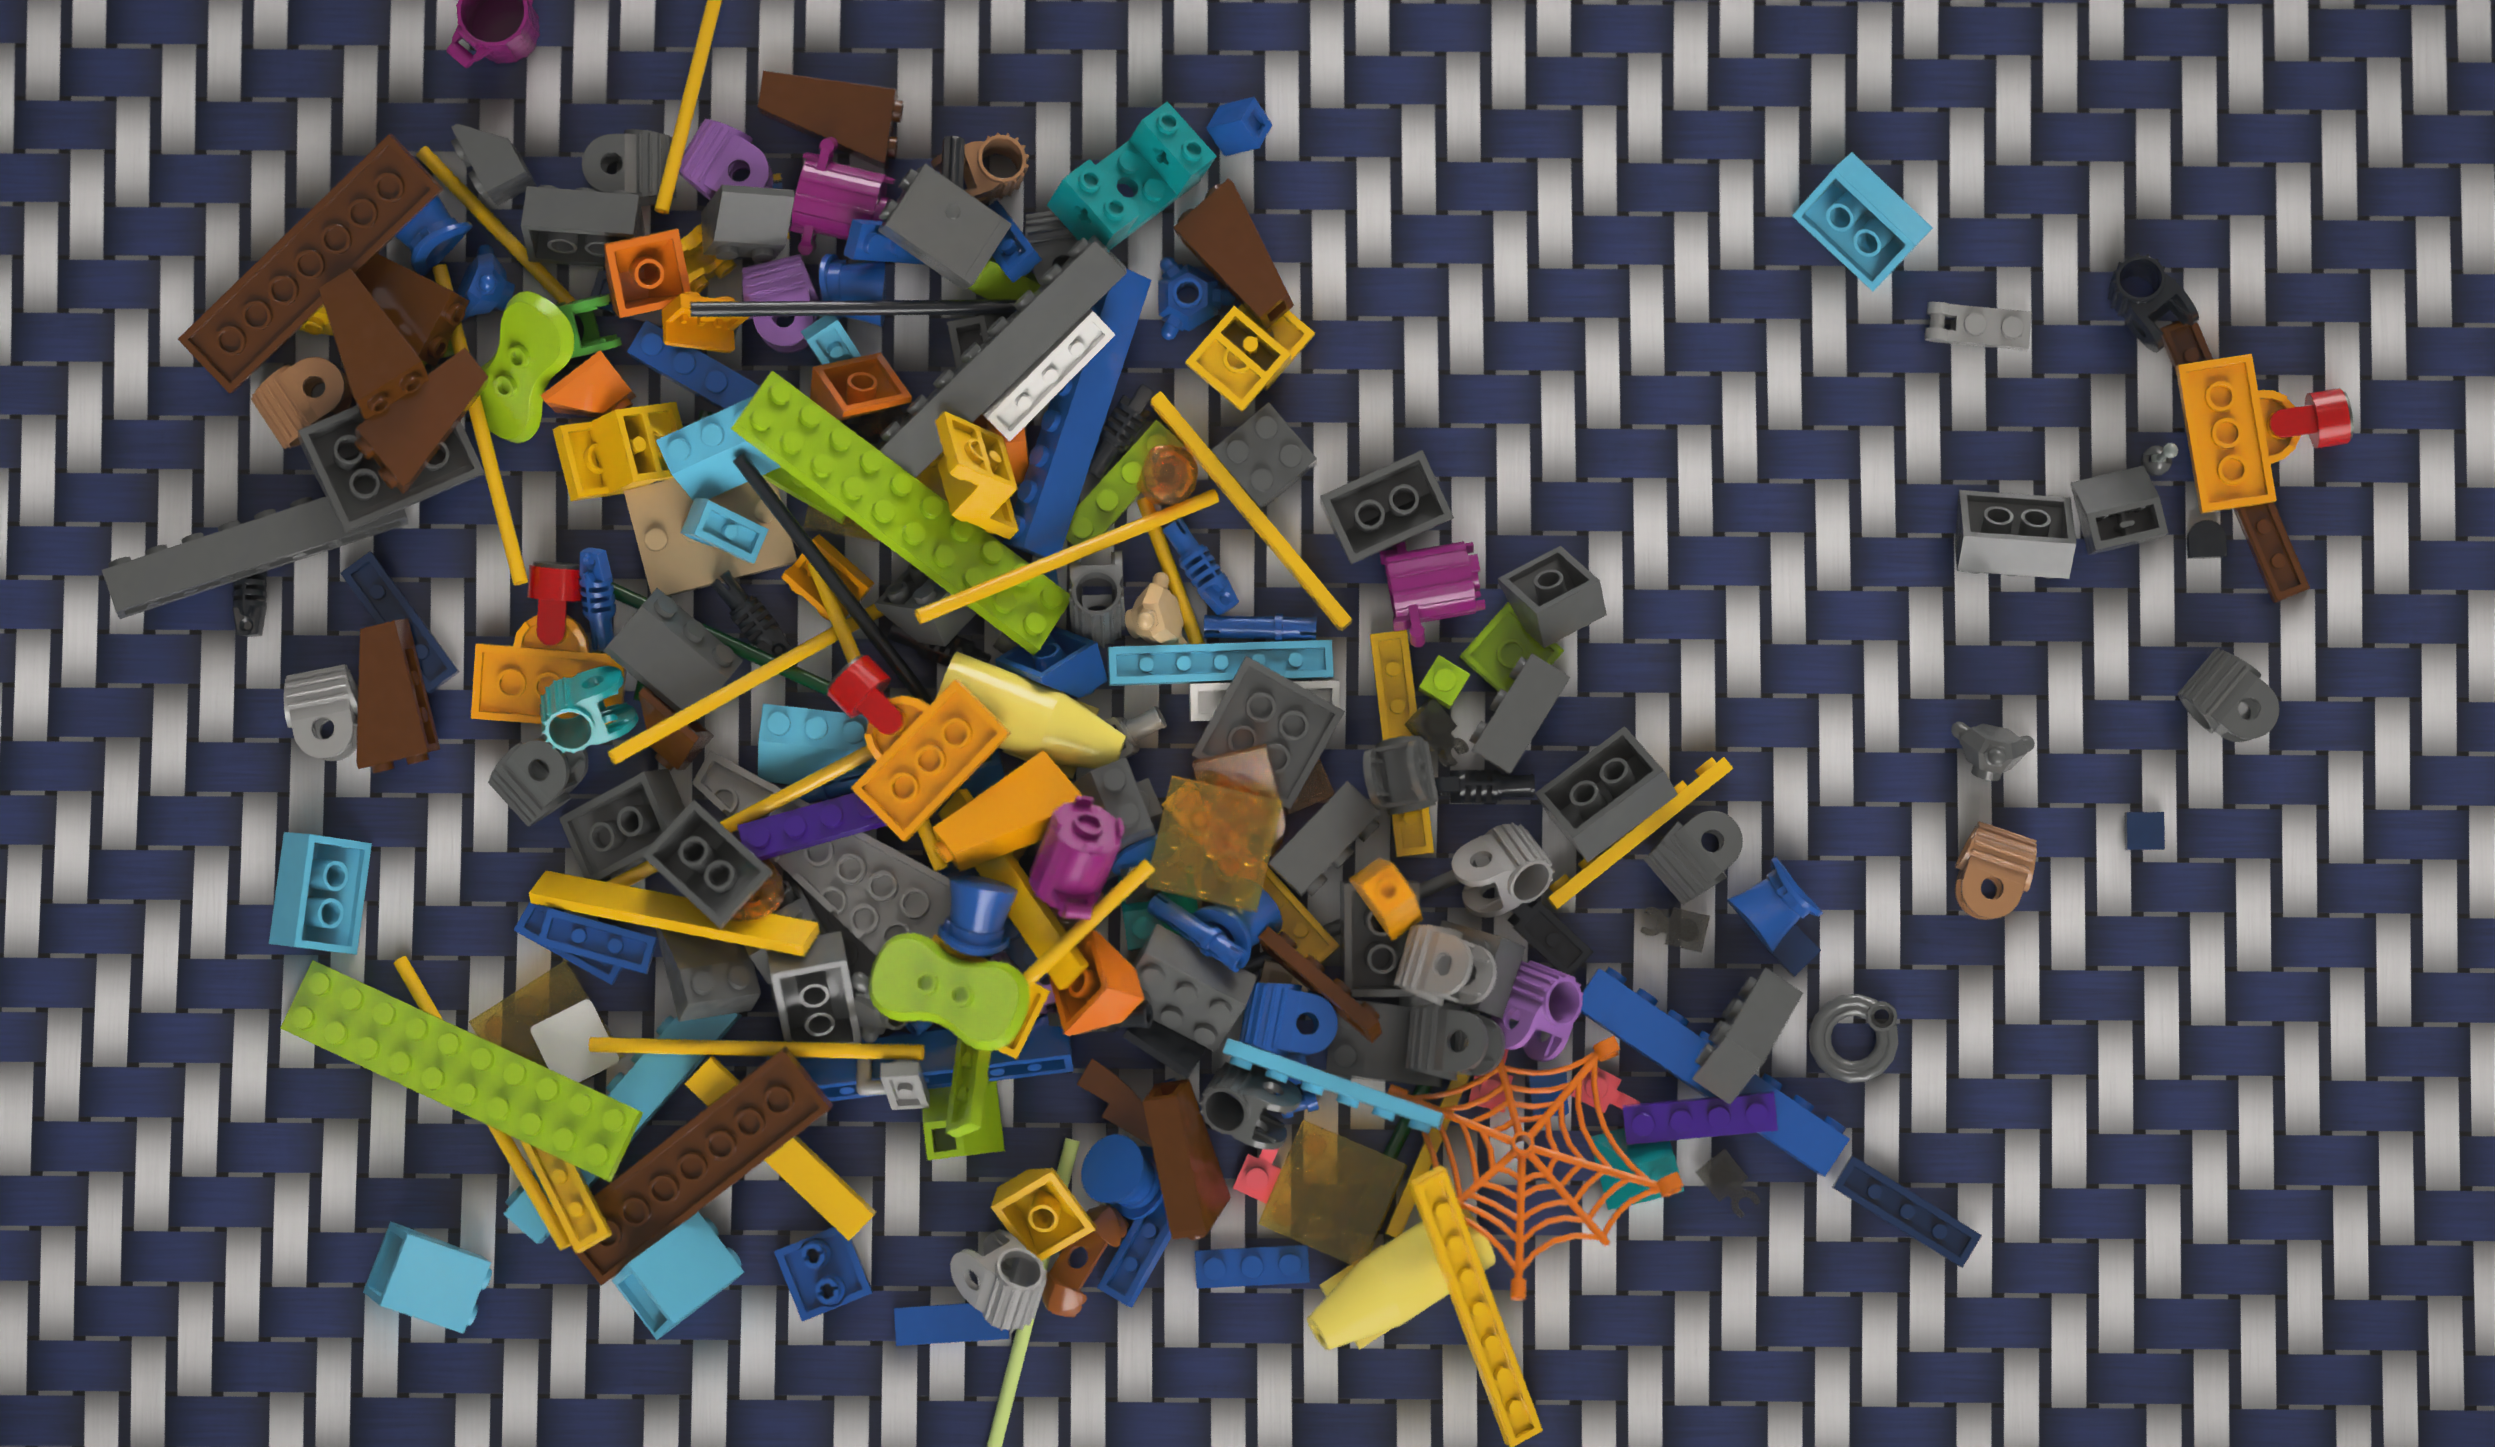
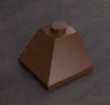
M643 687L638 693L646 730L676 714L672 708L647 687ZM695 720L650 746L657 752L654 756L655 759L670 771L673 768H676L678 771L685 770L714 735Z

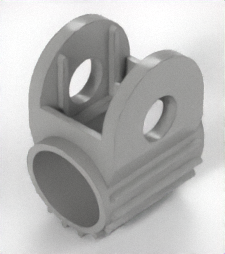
M344 664L287 675L284 685V713L287 726L292 728L294 739L299 748L306 754L325 761H339L353 754L357 749L358 688L348 666ZM332 721L334 732L329 738L324 739L321 733L322 727L326 722Z
M1513 822L1496 826L1485 835L1464 844L1457 850L1452 859V869L1456 879L1465 884L1462 892L1464 905L1471 914L1478 917L1500 916L1517 908L1522 903L1532 902L1540 897L1546 889H1549L1550 882L1554 880L1552 874L1555 870L1552 868V862L1530 832L1522 824L1517 826ZM1474 861L1477 867L1472 866V863ZM1493 887L1497 888L1499 894L1497 897L1491 899L1482 897L1486 890Z
M1415 925L1410 927L1394 985L1443 1006L1444 1000L1462 1005H1473L1485 999L1493 989L1497 976V967L1491 953L1481 946L1463 940L1462 932L1440 926ZM1474 965L1477 972L1476 977L1472 983L1465 985Z
M995 1230L987 1235L984 1240V1257L970 1249H964L953 1256L951 1260L952 1278L961 1295L975 1309L981 1311L984 1319L992 1326L1000 1328V1330H1010L1011 1332L1018 1328L1023 1330V1327L1025 1325L1030 1326L1032 1319L1035 1318L1047 1280L1045 1278L1047 1270H1044L1043 1262L1035 1254L1028 1251L1015 1236L1005 1230ZM1011 1258L1012 1267L1005 1262L1006 1259ZM969 1270L977 1276L980 1287L971 1280Z

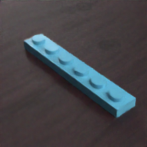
M1332 640L1108 647L1109 686L1231 682L1245 656L1289 680L1332 679L1334 677Z
M1227 1038L1223 1053L1231 1057L1229 1064L1250 1071L1252 1065L1267 1069L1265 1076L1282 1083H1286L1288 1077L1302 1082L1300 1089L1322 1096L1324 1090L1338 1094L1337 1102L1353 1108H1358L1360 1102L1374 1107L1372 1114L1390 1121L1394 1120L1395 1115L1410 1120L1408 1127L1427 1134L1430 1133L1431 1127L1437 1130L1441 1129L1445 1117L1443 1113Z

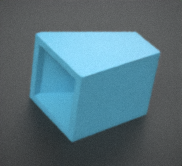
M699 1212L630 1261L612 1279V1282L656 1340L664 1336L744 1273L740 1267L742 1265L741 1260L736 1252L724 1246L717 1237L719 1232L714 1223L707 1217L703 1218Z
M390 1221L363 1293L382 1307L464 1334L467 1325L470 1326L477 1315L478 1305L475 1303L480 1290H485L489 1284L492 1270L489 1268L491 1262L481 1255Z

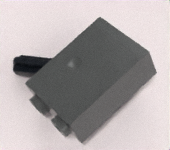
M946 136L943 138L941 174L927 164H924L916 171L911 168L899 184L903 192L895 202L893 199H890L880 213L879 218L883 222L877 231L964 291L973 286L1012 224L963 190L965 140L959 136Z

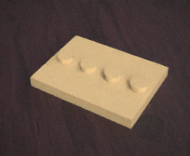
M675 478L624 491L651 594L658 588L665 595L673 596L710 586L716 579L723 583L724 580L720 576L728 570L735 579L792 565L797 560L791 537L748 482L708 500L769 529L754 564L737 558L717 547L705 545L681 534L693 500ZM767 481L781 500L778 487Z

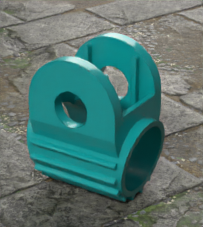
M613 666L597 667L578 673L572 678L563 677L557 681L553 680L549 687H545V694L540 696L542 733L545 734V741L550 742L553 749L558 748L562 750V753L565 751L575 753L576 751L585 750L589 745H599L619 738L635 727L639 717L633 706L627 705V702L606 707L603 699L619 693L618 690L624 683L620 669ZM565 712H573L579 714L578 716L570 719H561L556 717L557 715Z

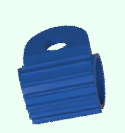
M1255 983L1245 1006L1239 1042L1289 1059V1054L1298 1056L1311 1055L1322 1051L1333 1041L1338 1027L1337 1015L1333 1006L1325 998L1316 994L1302 992L1303 985ZM1301 1014L1307 1015L1313 1022V1029L1309 1035H1304L1297 1029L1296 1021Z

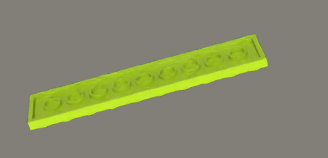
M773 370L730 428L952 595L1029 564L983 528L966 521L957 520L951 515L947 501ZM1042 574L966 606L1034 656L1041 649L1069 605L1070 596L1068 592Z
M312 960L280 1029L609 1182L612 1181L644 1113Z

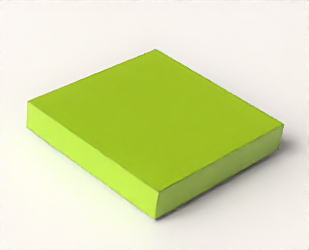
M1508 601L1459 658L1499 693L1501 689L1508 692L1514 683V680L1509 678V675L1520 657L1528 660L1531 654H1534L1552 665L1565 650L1557 643L1543 648L1523 629Z

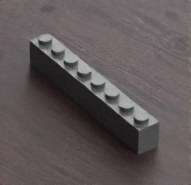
M1095 235L1088 241L1084 237L1081 238L1068 251L1071 257L1061 267L1055 264L1042 276L1041 281L1044 284L1034 293L1030 290L1025 292L1014 304L1017 310L1007 320L1003 316L996 320L987 330L990 336L980 346L976 342L973 343L961 355L960 359L963 362L953 372L948 368L935 380L933 385L936 389L928 397L925 398L923 395L917 397L906 410L909 415L900 424L895 420L880 434L883 440L880 442L879 451L916 478L943 452L935 420L945 411L973 423L1127 273L1126 267Z
M305 497L290 504L291 508L277 513L275 509H268L254 515L255 520L240 524L239 521L225 523L218 527L219 532L204 536L203 533H195L184 537L181 540L182 544L167 548V545L152 547L145 551L146 556L133 560L130 557L115 559L108 563L109 568L103 569L102 573L119 619L407 525L406 512L404 509H401L345 533L327 497L312 500L311 497Z

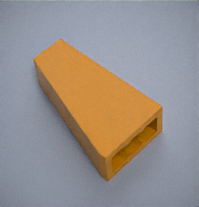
M1043 750L934 826L933 831L938 841L934 844V848L945 863L952 861L960 871L969 869L1042 841L1054 810L1056 811L1063 803L1074 802L1076 796L1083 795Z
M1379 857L1349 878V881L1391 941H1394L1408 931L1411 926H1415L1423 920L1415 894L1393 863Z

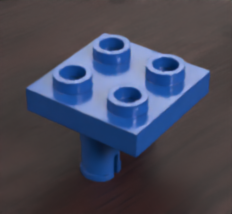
M834 1227L774 1251L802 1322L873 1293L852 1238L848 1241Z

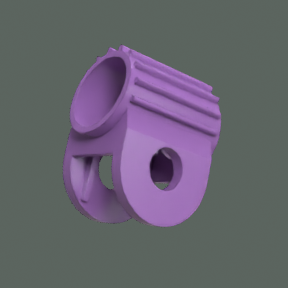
M705 118L684 151L679 174L709 200L712 199L721 185L773 187L771 167L763 152L751 144L753 138L729 125ZM741 169L750 171V175L746 180L742 182L733 180V176L737 171Z
M800 254L742 268L744 301H819ZM753 316L747 319H753L756 330L770 348L781 353H795L808 346V342L801 331L816 322L817 316H795L793 323L788 327L777 326L780 316Z
M1531 960L1528 963L1521 961L1503 1018L1491 1017L1503 1031L1505 1049L1515 1050L1523 1047L1528 1057L1539 1062H1548L1561 1053L1569 1039L1573 1023L1578 1018L1583 1005L1582 995L1584 993L1581 992V984L1575 982L1576 977ZM1510 1018L1519 1021L1513 1029L1509 1027ZM1541 1031L1550 1033L1549 1038L1544 1042L1541 1040Z

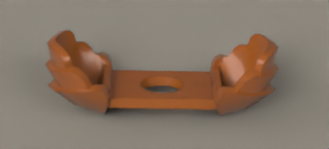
M1100 1205L1087 1210L1086 1213L1097 1226L1096 1230L1063 1248L1051 1270L1047 1271L1045 1276L1047 1280L1042 1298L1047 1310L1051 1311L1052 1314L1076 1317V1314L1082 1310V1305L1087 1301V1296L1080 1290L1106 1246L1118 1247L1121 1238L1126 1236L1129 1223L1115 1207ZM1082 1247L1087 1251V1262L1081 1268L1075 1269L1070 1265L1069 1258L1073 1250Z

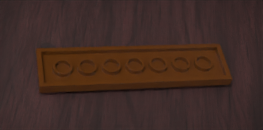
M388 134L192 324L178 340L229 394L234 393L324 306L319 291L321 286L350 268L356 275L444 189L393 134Z
M785 1046L593 1195L612 1235L581 1253L575 1252L572 1245L569 1247L602 1286L619 1273L630 1261L693 1216L829 1111L833 1104Z

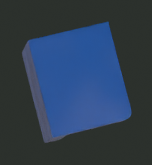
M1250 97L1220 105L1206 130L1222 154L1230 156L1260 148L1272 127V123L1256 98Z
M1566 1072L1543 1076L1526 1075L1529 1088L1552 1087L1567 1083ZM1563 1090L1553 1093L1529 1094V1101L1532 1104L1554 1101ZM1568 1099L1564 1102V1115L1569 1113ZM1548 1108L1530 1109L1531 1116L1543 1115ZM1558 1110L1553 1116H1558Z

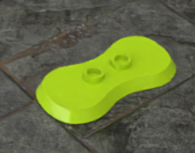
M530 291L519 292L508 301L501 320L499 346L493 357L481 367L488 376L487 386L480 396L489 431L513 443H524L531 439L538 431L542 419L543 399L540 395L545 392L550 380L567 365L574 350V333L567 317L557 306L537 293Z
M917 933L896 935L882 946L873 963L868 985L872 1004L884 1016L896 1021H930L947 1027L966 1044L981 1050L1002 1048L1016 1037L1024 1023L1030 998L1029 986L1025 977L1013 966L999 961L970 962L958 959L943 950L932 939Z

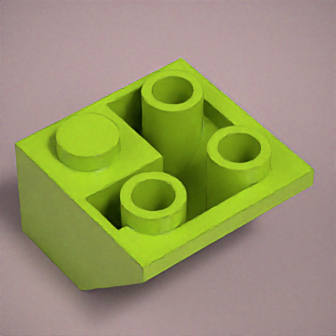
M997 1081L988 1082L983 1109L984 1119L981 1128L958 1138L945 1133L951 1086L928 1089L930 1094L929 1108L922 1109L927 1161L1005 1151Z

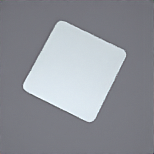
M588 999L531 1027V1034L548 1069L574 1081L581 1082L617 1064L619 1061L617 1053L589 1051L590 1037L609 1036L593 1003Z

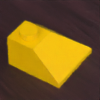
M1053 1168L1028 1169L997 1187L991 1209L1009 1233L1015 1236L1028 1251L1035 1254L1040 1261L1096 1230L1097 1227Z

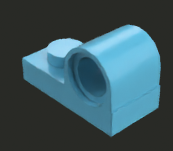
M823 316L801 331L822 365L861 357V354L836 316Z
M695 498L682 527L681 534L705 545L717 547L737 558L754 564L769 529L710 500Z

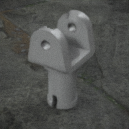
M1157 706L1129 721L1123 717H1112L1105 721L1112 727H1117L1118 731L1127 736L1125 740L1127 748L1122 750L1119 759L1125 757L1127 759L1135 755L1139 751V740L1161 728L1167 727L1166 721Z

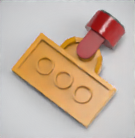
M2252 354L2181 364L2175 367L2200 514L2277 501L2271 464L2282 461L2293 452L2301 435L2309 434L2314 448L2348 444L2353 437L2354 424L2351 404L2348 395L2341 388L2307 393L2305 406L2295 407L2284 394L2274 390H2258Z
M533 561V565H529L527 597L538 599V614L522 624L516 632L513 646L477 643L475 645L471 719L541 724L540 696L545 694V687H549L553 680L557 681L563 677L572 678L578 673L602 666L617 667L624 678V683L618 690L619 693L603 699L605 706L624 703L626 670L608 654L590 652L588 637L581 624L567 615L568 601H581L583 598L580 593L582 586L579 584V564ZM565 712L557 715L556 717L561 719H570L578 716L579 714L573 712Z
M860 655L850 661L832 679L827 688V695L850 718H854L861 713L868 720L864 736L867 748L876 759V762L851 789L904 842L912 837L1000 746L1011 732L957 679L931 705L922 699L902 695L888 699L883 692L889 685L891 678L869 655Z

